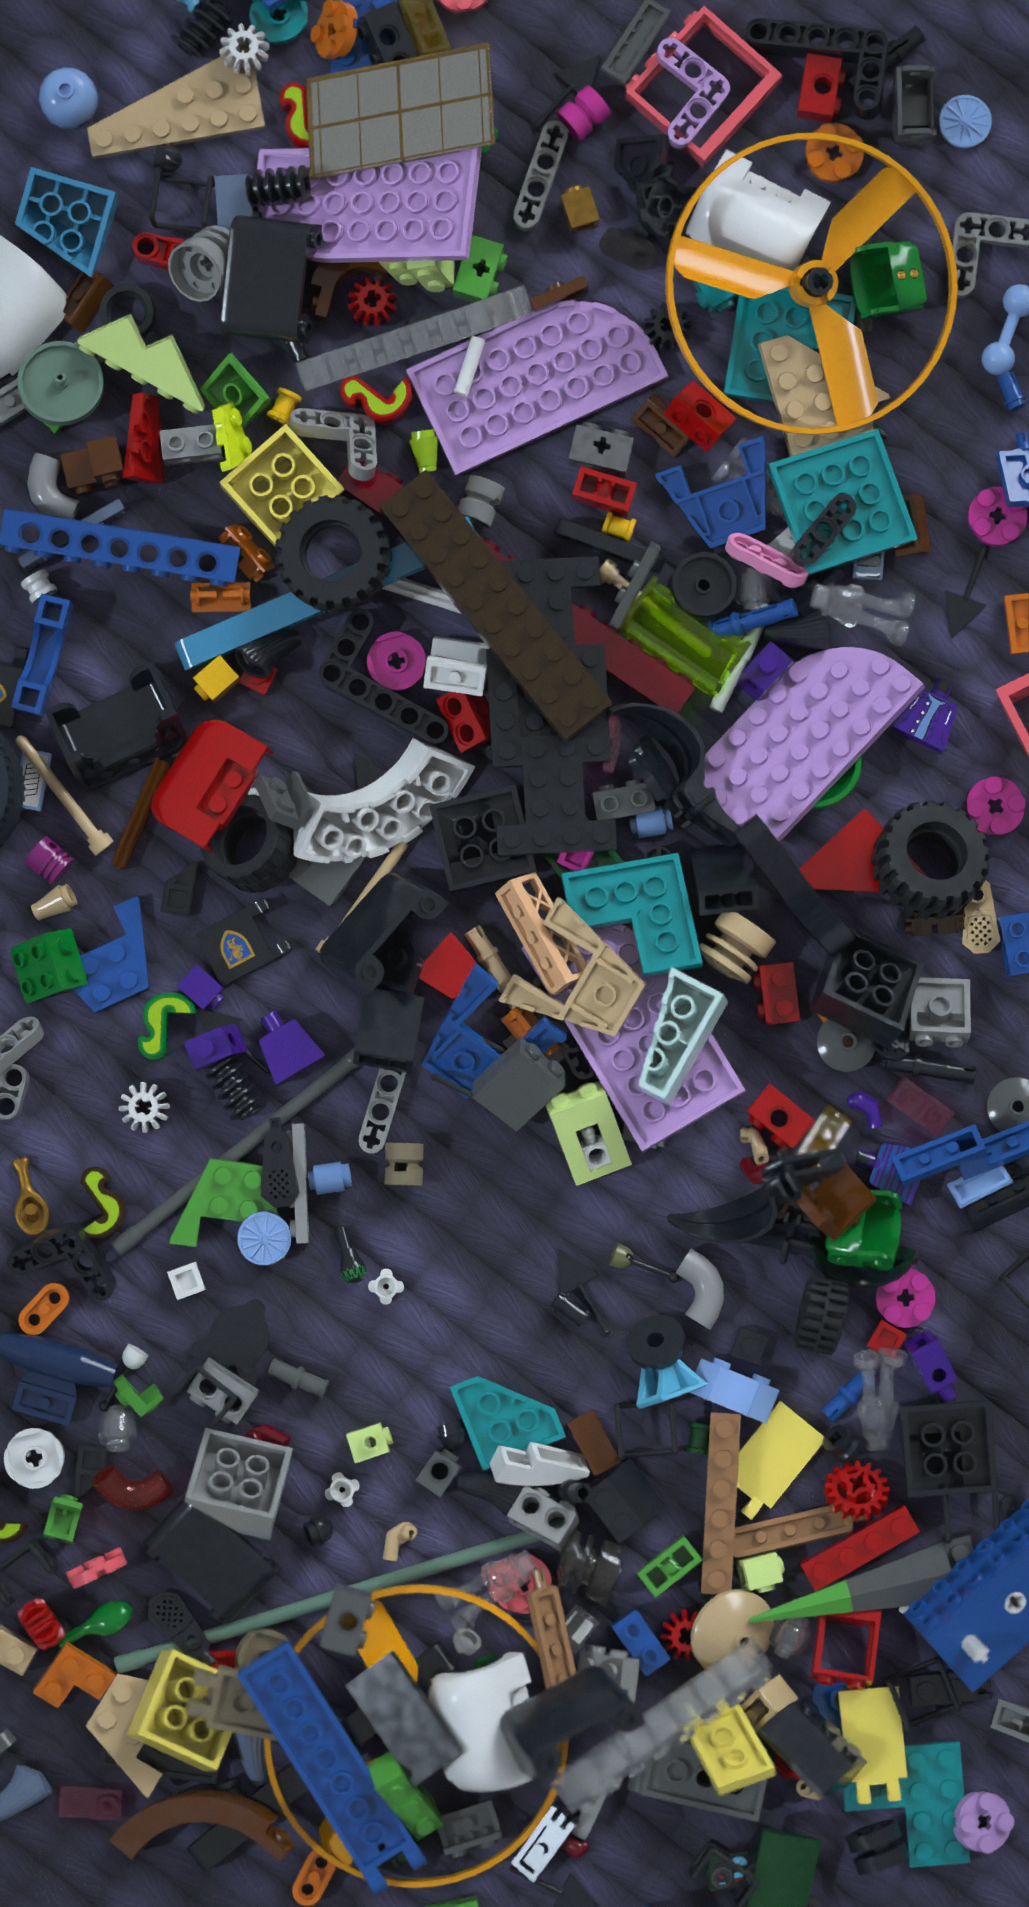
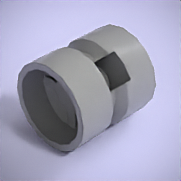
M470 475L464 489L467 496L460 499L457 509L464 517L468 516L472 524L490 528L496 515L493 507L500 504L505 488L489 479Z

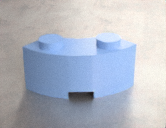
M714 1358L713 1363L704 1359L700 1360L695 1373L706 1381L708 1385L692 1390L690 1393L750 1418L767 1423L779 1393L778 1389L768 1386L769 1379L757 1374H753L751 1379L729 1370L730 1363L718 1358Z

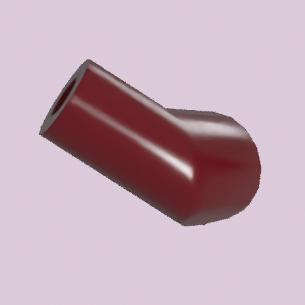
M746 1157L740 1161V1168L752 1184L760 1185L765 1183L761 1170L767 1164L756 1165L751 1157Z
M570 1835L561 1850L573 1858H580L588 1853L589 1844L586 1840L576 1839Z

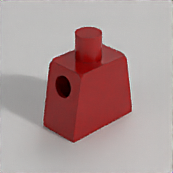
M450 932L422 964L423 968L419 980L454 1001L473 965L477 964V962L456 936Z

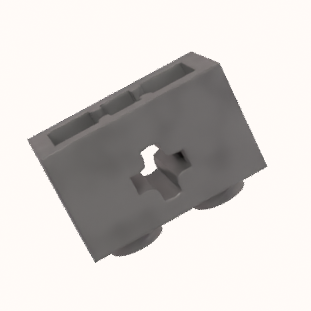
M584 422L583 426L576 425L568 464L625 477L634 438L628 437V432L619 429H612V432L600 430V426L593 423ZM600 442L606 443L605 447L608 449L604 450L603 454L597 453V447H599Z

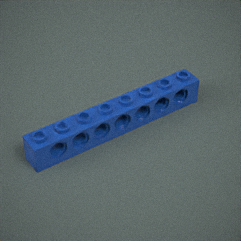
M4 508L0 532V545H5L4 551L22 554L24 548L34 550V556L52 558V553L64 555V561L81 563V559L85 558L93 560L94 566L110 568L111 563L122 564V570L140 573V568L152 569L151 575L168 578L171 572L181 574V580L198 582L199 577L211 579V585L228 587V582L235 583L240 547L8 508ZM26 526H35L39 530L40 536L37 541L27 542L23 538L22 532ZM58 530L65 531L69 536V543L64 547L54 545L52 542L54 532ZM87 535L95 536L99 542L98 548L93 552H87L82 548L81 541ZM116 540H122L128 545V552L122 557H117L111 552V544ZM152 545L157 549L158 554L153 561L148 562L141 558L140 550L143 546ZM174 550H182L186 553L187 560L182 566L171 564L169 556ZM209 554L216 559V565L212 570L204 571L199 567V559L203 555Z

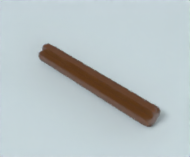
M156 759L146 779L111 861V865L120 870H125L129 864L152 810V797L170 768L167 762Z

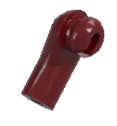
M270 1425L251 1429L245 1435L247 1438L285 1447L289 1445L291 1439L290 1436Z

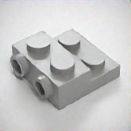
M920 977L909 1011V1041H916V1045L922 1047L931 1046L934 1042H945V1045L950 1048H958L963 1046V1043H968L971 1034L970 979Z
M588 1645V1650L579 1651L577 1672L592 1665L602 1667L608 1671L635 1703L640 1659L628 1657V1652L612 1649L608 1653L605 1646Z

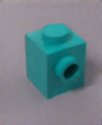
M696 281L693 282L697 290L695 297L703 309L708 308L711 314L717 310L723 313L735 305L734 300H736L737 294Z

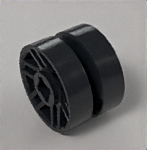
M896 1819L884 1820L864 1826L845 1837L850 1853H859L853 1858L858 1875L876 1873L896 1866L909 1858L905 1842L896 1841L902 1836Z

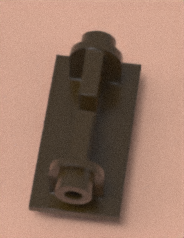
M963 908L954 915L947 914L942 919H934L933 915H930L928 919L918 918V913L913 912L911 915L903 913L907 922L904 923L905 934H911V937L932 935V924H937L938 934L959 933V930L965 929L964 918H962L965 917Z

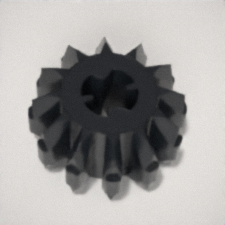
M661 303V313L652 308L650 310L652 318L644 319V324L650 327L644 330V335L652 337L649 341L650 345L655 346L657 343H660V353L664 352L665 346H669L670 352L675 353V343L677 345L678 343L674 333L669 330L666 332L662 331L663 324L669 326L671 323L665 303ZM684 309L677 313L682 334L684 338L688 339L692 337V332L687 328H690L693 322L690 319L683 320L688 313Z

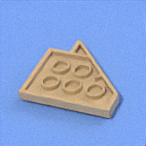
M788 335L757 344L780 424L803 428L837 426L820 354ZM875 386L878 402L890 399L888 393ZM872 422L850 430L829 434L805 435L783 432L789 457L872 431L874 428Z

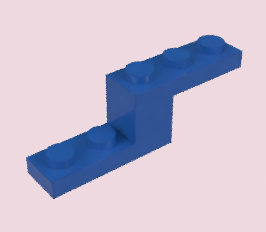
M1029 1121L983 1139L974 1124L892 1156V1160L903 1187L955 1166H958L963 1180H967L1028 1156Z

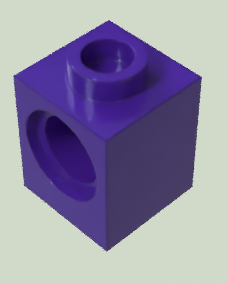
M198 964L177 985L204 1011L208 1008L214 1010L224 999L222 993L225 989Z

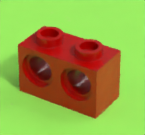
M448 692L436 699L441 714L453 735V740L461 753L479 748L491 741L489 703L484 692L483 696Z

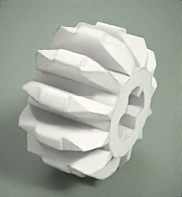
M240 23L238 25L239 32H235L231 28L227 30L230 38H221V44L224 47L219 51L221 57H226L224 60L226 67L234 65L233 70L236 74L240 72L241 68H244L246 75H250V67L253 66L256 70L260 71L262 68L260 61L268 60V54L265 51L269 49V43L263 41L265 38L264 32L261 31L255 34L256 29L254 25H251L245 31L243 24ZM245 45V48L249 46L250 51L244 53V50H242V53H240L239 47Z
M145 1082L140 1083V1093L131 1085L129 1090L133 1097L131 1098L125 1094L121 1096V1099L129 1102L128 1106H119V1111H129L130 1113L124 1116L122 1121L127 1123L134 1118L135 1120L131 1125V1129L134 1131L137 1130L140 1122H142V1131L144 1133L149 1131L148 1122H151L155 1129H159L160 1125L156 1118L158 1117L165 1121L168 1118L165 1114L160 1113V1109L170 1108V1104H160L159 1102L167 1096L166 1093L162 1092L155 1097L154 1095L158 1090L157 1085L153 1084L148 1093ZM141 1100L146 1103L151 1102L152 1108H148L151 1110L148 1115L143 1112L138 1113L137 1107H141L138 1105Z

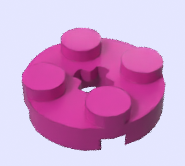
M991 487L981 491L972 501L968 509L967 521L970 529H972L980 542L988 546L1001 547L1014 541L1023 532L1027 523L1026 507L1007 508L1003 488ZM996 509L1001 510V514L1005 515V520H1001L999 524H994V519L989 517V514L994 513Z
M386 633L380 636L370 648L367 656L369 674L375 682L391 691L408 690L415 686L423 677L426 667L424 649L416 639L405 633ZM393 654H398L399 658L405 659V662L401 664V669L396 670L394 666L388 665V662L392 660Z
M992 776L981 780L969 791L965 805L968 820L973 818L979 824L977 827L979 833L984 832L987 836L1004 835L1014 830L1022 821L1026 801L1020 789L1013 782L1005 778ZM1000 800L1002 802L1000 807L1003 811L1001 814L997 811L991 814L989 812L990 805L987 804L988 801Z
M909 1269L900 1279L883 1286H877L875 1292L876 1307L884 1319L891 1324L903 1328L914 1327L930 1317L935 1306V1290L926 1275L915 1269ZM903 1289H908V1293L913 1294L914 1297L913 1300L909 1301V1306L903 1307V1302L897 1301V1295H902Z

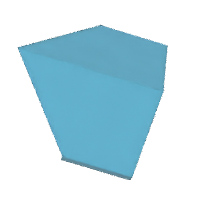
M681 1360L662 1370H654L647 1367L646 1369L641 1368L636 1406L641 1409L706 1386L708 1383Z

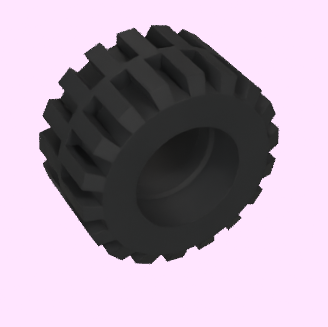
M816 1275L810 1276L803 1291L795 1327L794 1342L796 1348L829 1356L833 1355L841 1338L848 1307L849 1287L847 1282Z

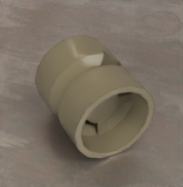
M386 1143L385 1159L389 1162V1166L385 1168L384 1185L423 1186V1169L419 1167V1163L423 1161L424 1144ZM401 1163H408L406 1171H401Z

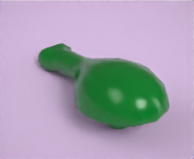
M119 1600L101 1605L85 1623L65 1632V1637L58 1643L59 1648H62L66 1641L71 1644L89 1634L107 1636L116 1633L130 1620L132 1615L131 1606L127 1602Z

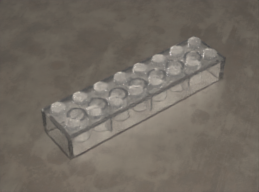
M751 1636L643 1712L642 1715L646 1725L630 1733L616 1731L559 1771L553 1778L551 1785L571 1813L578 1809L581 1813L585 1812L596 1804L599 1794L604 1792L607 1796L619 1788L623 1777L629 1775L631 1778L635 1777L646 1768L645 1765L648 1764L647 1761L654 1757L657 1761L670 1752L673 1742L679 1740L680 1743H683L693 1736L697 1725L703 1722L707 1726L720 1716L719 1713L722 1712L721 1709L728 1704L730 1708H733L744 1700V1696L747 1694L746 1691L751 1687L756 1691L770 1681L769 1678L773 1669L772 1663L753 1636Z

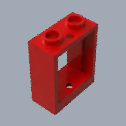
M866 1610L817 1616L810 1678L817 1679L818 1684L833 1686L836 1682L847 1684L846 1687L851 1690L862 1691L865 1687L869 1688L874 1678L881 1611ZM826 1621L869 1628L863 1675L820 1668Z

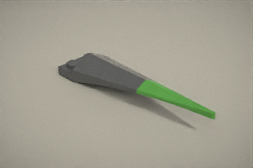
M968 1534L954 1537L951 1543H946L943 1540L847 1580L752 1616L748 1621L753 1623L910 1606L915 1600L920 1599L928 1592L937 1580L942 1579L949 1573L958 1561L964 1559L973 1551L971 1537Z

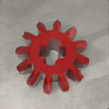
M366 277V286L356 282L355 288L358 292H349V298L354 302L348 304V308L350 311H356L353 315L355 321L364 317V326L368 327L370 321L374 320L375 326L380 327L381 317L389 322L391 316L388 312L397 311V306L392 303L397 300V294L389 293L392 290L390 283L381 287L382 278L378 277L375 284H371L370 277ZM370 297H375L377 301L376 307H370Z
M36 1598L33 1601H29L18 1611L20 1622L40 1649L47 1650L50 1647H54L65 1637L63 1626L43 1599Z
M682 1609V1619L679 1620L676 1614L672 1612L670 1617L674 1624L672 1625L665 1621L662 1624L670 1633H662L660 1638L662 1640H671L664 1646V1649L669 1651L676 1647L673 1652L675 1659L680 1657L682 1651H684L686 1661L691 1659V1641L686 1642L685 1639L680 1641L678 1638L681 1636L680 1630L682 1628H686L687 1631L689 1628L692 1629L698 1615L697 1611H694L690 1619H687V1610Z

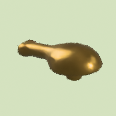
M24 1156L12 1161L20 1185V1195L14 1209L15 1219L25 1234L28 1236H39L46 1231L49 1224V1208L46 1201L33 1189L28 1170L29 1158Z

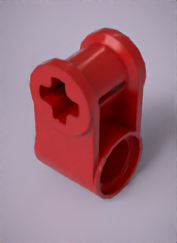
M143 232L138 234L133 240V253L139 263L168 271V259L172 250L185 240ZM143 243H150L154 246V250L147 255L140 253L138 248Z

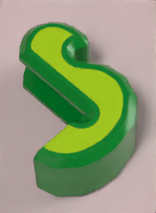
M170 992L155 995L146 1003L143 1010V1022L150 1035L148 1037L141 1035L138 1038L139 1051L143 1056L150 1060H159L167 1054L169 1014L198 1015L196 1005L188 997Z

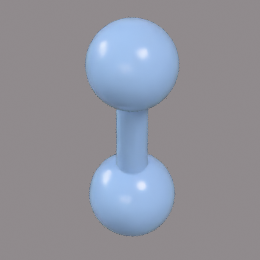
M1016 284L1005 292L1003 306L1008 313L999 341L989 344L983 351L982 364L993 375H1003L1009 372L1014 365L1015 355L1009 345L1019 318L1029 315V287L1026 285Z

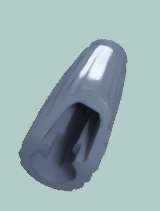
M233 1732L242 1765L252 1785L260 1786L266 1784L269 1781V1774L265 1759L264 1738Z
M16 1765L10 1783L0 1793V1821L21 1813L52 1794L50 1785L42 1772L27 1766Z

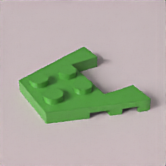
M210 1158L170 1237L169 1243L196 1247L201 1216L244 1222L246 1218L258 1212H272L278 1215L277 1208H274L261 1197L263 1165Z

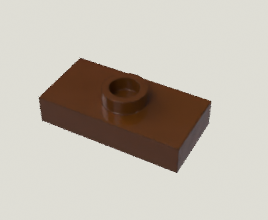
M584 275L565 284L559 281L546 288L547 292L530 299V308L532 311L537 312L552 303L572 300L588 293V284Z

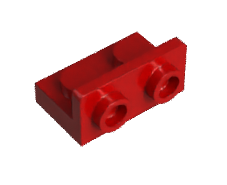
M793 962L759 965L758 972L753 973L755 990H760L761 1002H756L758 1019H764V1026L799 1022L800 1013Z

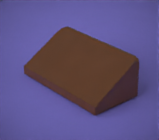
M81 271L66 293L68 297L66 298L63 310L65 316L62 321L83 333L99 311L101 299L114 285L104 275L96 271L92 278Z
M653 394L646 399L631 420L675 458L690 442L691 438L663 415L668 405L657 395Z
M915 493L905 495L903 499L918 539L896 547L895 556L904 557L930 553L931 548L924 497Z
M593 1409L567 1422L594 1477L620 1463Z

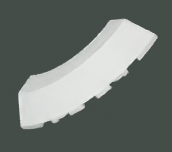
M412 738L408 748L396 764L382 777L368 786L341 795L325 796L308 792L314 805V811L299 830L293 829L294 856L312 862L329 864L331 861L351 863L360 856L374 858L389 852V848L396 846L402 841L407 843L422 833V828L432 820L429 805L448 801L452 798L456 799L467 783L475 766L436 746Z

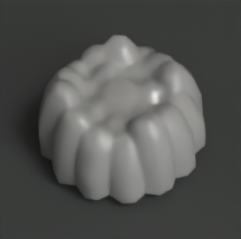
M459 1628L453 1636V1643L458 1653L472 1655L481 1647L480 1637L470 1629Z

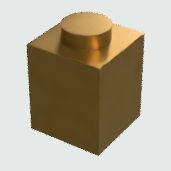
M578 185L565 190V194L561 195V205L571 235L599 227L600 218L589 186L582 188Z

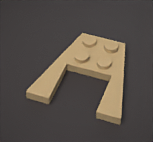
M559 897L553 904L543 924L593 954L569 998L564 1004L514 974L498 1001L518 1006L528 1011L548 1015L558 1020L578 1024V1026L608 1035L617 1036L647 984Z

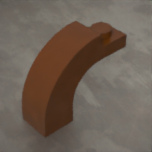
M320 262L311 280L312 290L320 292V294L315 293L311 311H315L316 321L328 323L335 292L345 279L356 274H370L387 278L388 271L379 262Z

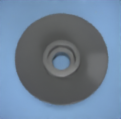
M829 1019L819 1029L817 1035L819 1055L829 1067L842 1072L858 1070L871 1060L875 1049L871 1046L872 1040ZM849 1036L852 1038L853 1044L851 1047H845L842 1044L843 1037Z
M1019 1077L1008 1078L999 1082L990 1092L987 1100V1114L989 1120L998 1131L1001 1132L1029 1121V1080ZM1015 1101H1020L1023 1104L1021 1112L1013 1110L1012 1106Z

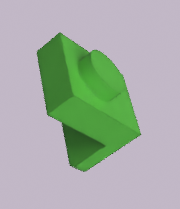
M123 1374L113 1381L118 1389V1392L115 1394L117 1399L125 1408L130 1405L140 1417L154 1411L164 1398L155 1384H152L140 1394Z
M62 1494L60 1498L54 1497L42 1537L72 1544L83 1504L78 1503V1499L70 1495Z

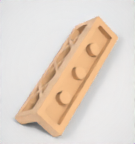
M533 872L509 880L495 895L550 995H556L571 983L577 982L587 964L574 942L543 924L544 920L541 919L538 909L545 911L548 915L553 902L537 873ZM530 882L535 891V897L526 892L523 884ZM553 934L561 938L564 944L563 948L555 944L552 939ZM567 960L576 965L578 973L572 975L566 964Z

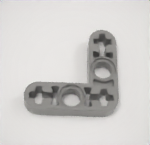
M972 212L963 213L957 218L952 239L956 268L960 270L971 269V272L966 271L964 275V283L969 284V286H965L963 291L957 289L958 299L968 297L974 289L980 243L1023 249L1029 248V239L1028 241L1023 240V235L1013 234L1012 240L1008 239L1011 231L1010 225L1015 226L1014 232H1022L1024 227L1029 228V219ZM966 220L971 221L970 224L973 227H980L981 221L986 222L983 236H979L980 229H972L970 234L965 233V228L960 227V225H964ZM993 223H999L1004 227L1005 234L1000 238H995L990 235L989 226ZM961 248L969 249L973 256L972 260L968 263L960 262L956 257L957 251ZM957 270V281L960 277V270Z
M298 408L291 412L288 427L297 436L347 441L349 474L360 481H368L374 477L377 465L375 423L367 415ZM326 424H335L338 427H330ZM361 445L367 447L368 449H360L356 446Z

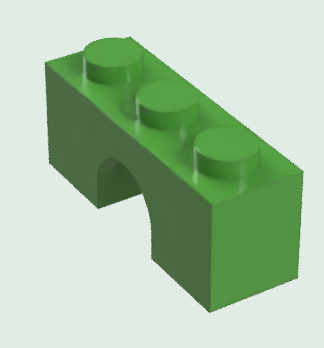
M391 1751L368 1764L376 1791L417 1840L444 1825L435 1799L422 1784L413 1785Z

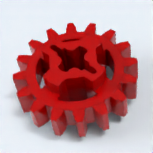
M859 1460L855 1461L854 1466H850L848 1462L844 1463L843 1469L835 1466L833 1474L827 1475L824 1487V1495H827L826 1504H833L832 1512L834 1514L839 1511L843 1512L842 1519L844 1520L850 1515L853 1516L854 1522H858L859 1516H863L866 1521H870L871 1513L879 1516L881 1508H886L890 1492V1488L887 1487L888 1479L880 1478V1469L872 1471L871 1463L861 1467Z

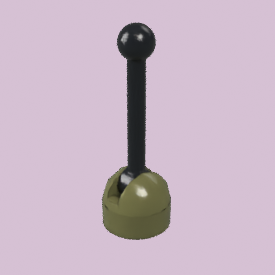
M619 1243L615 1245L610 1257L609 1265L615 1268L624 1269L633 1264L667 1277L672 1283H676L680 1279L676 1271L668 1272L634 1259L631 1250Z

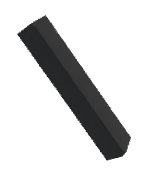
M1029 1166L1010 1175L1013 1180L1012 1184L962 1208L974 1232L1029 1207Z

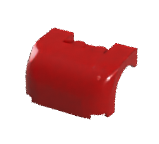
M211 719L202 722L195 728L154 793L151 803L153 816L168 830L181 834L211 853L213 849L208 844L217 830L222 832L223 828L228 826L258 778L259 770L257 766L265 753L272 756L273 751L268 746L225 721Z

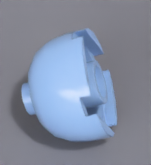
M63 67L52 71L45 77L40 87L39 102L43 113L51 123L61 128L73 129L79 127L78 125L83 124L86 120L88 122L93 117L97 109L98 95L94 83L84 72L75 68Z

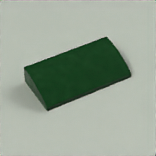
M762 1826L752 1874L758 1878L759 1885L745 1907H807L821 1839Z

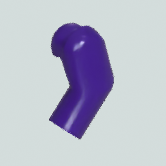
M856 1091L855 1094L852 1093L848 1096V1106L851 1109L858 1108L865 1113L868 1129L883 1127L877 1100L863 1091Z

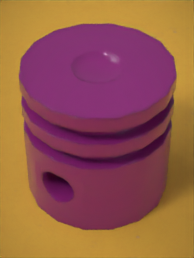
M46 836L32 849L24 863L38 875H44L43 879L45 881L49 880L48 883L52 886L67 872L74 859L72 857L68 858L69 854L66 852L62 853L63 849Z

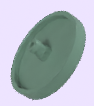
M67 341L45 343L31 351L20 366L17 378L20 399L26 410L41 422L56 426L78 423L91 415L101 401L104 389L101 367L97 359L81 351L78 344Z

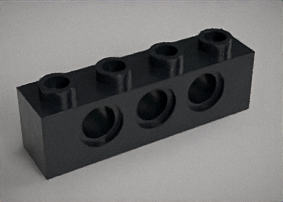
M395 2L365 13L356 20L358 36L366 43L369 49V60L373 68L391 65L392 61L401 63L420 59ZM380 34H385L389 38V46L384 45L380 41Z

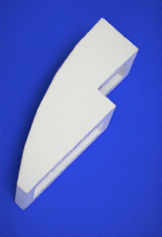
M530 1442L526 1451L499 1445L489 1463L495 1482L510 1485H553L563 1483L569 1479L579 1480L586 1478L590 1474L583 1454Z

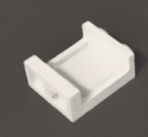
M438 636L433 637L431 655L427 657L423 688L483 696L487 678L485 651L489 649L485 643Z

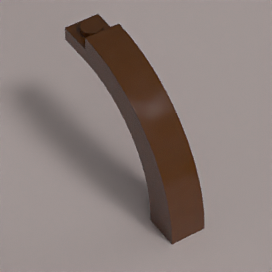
M209 1789L178 1792L163 1797L136 1813L109 1839V1842L130 1859H133L154 1836L166 1829L191 1822H208L228 1826L240 1831L256 1841L280 1862L296 1845L284 1830L272 1826L279 1816L265 1806L238 1794Z

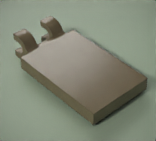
M219 1665L217 1674L208 1670L195 1668L194 1685L209 1687L206 1702L189 1697L186 1710H188L187 1715L207 1718L205 1725L209 1728L278 1741L239 1680L236 1672L240 1669Z

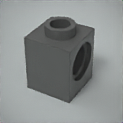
M445 1448L442 1452L436 1449L415 1481L441 1497L461 1467L456 1463L459 1458ZM442 1462L447 1465L449 1473L445 1478L437 1479L432 1475L431 1468L435 1463Z

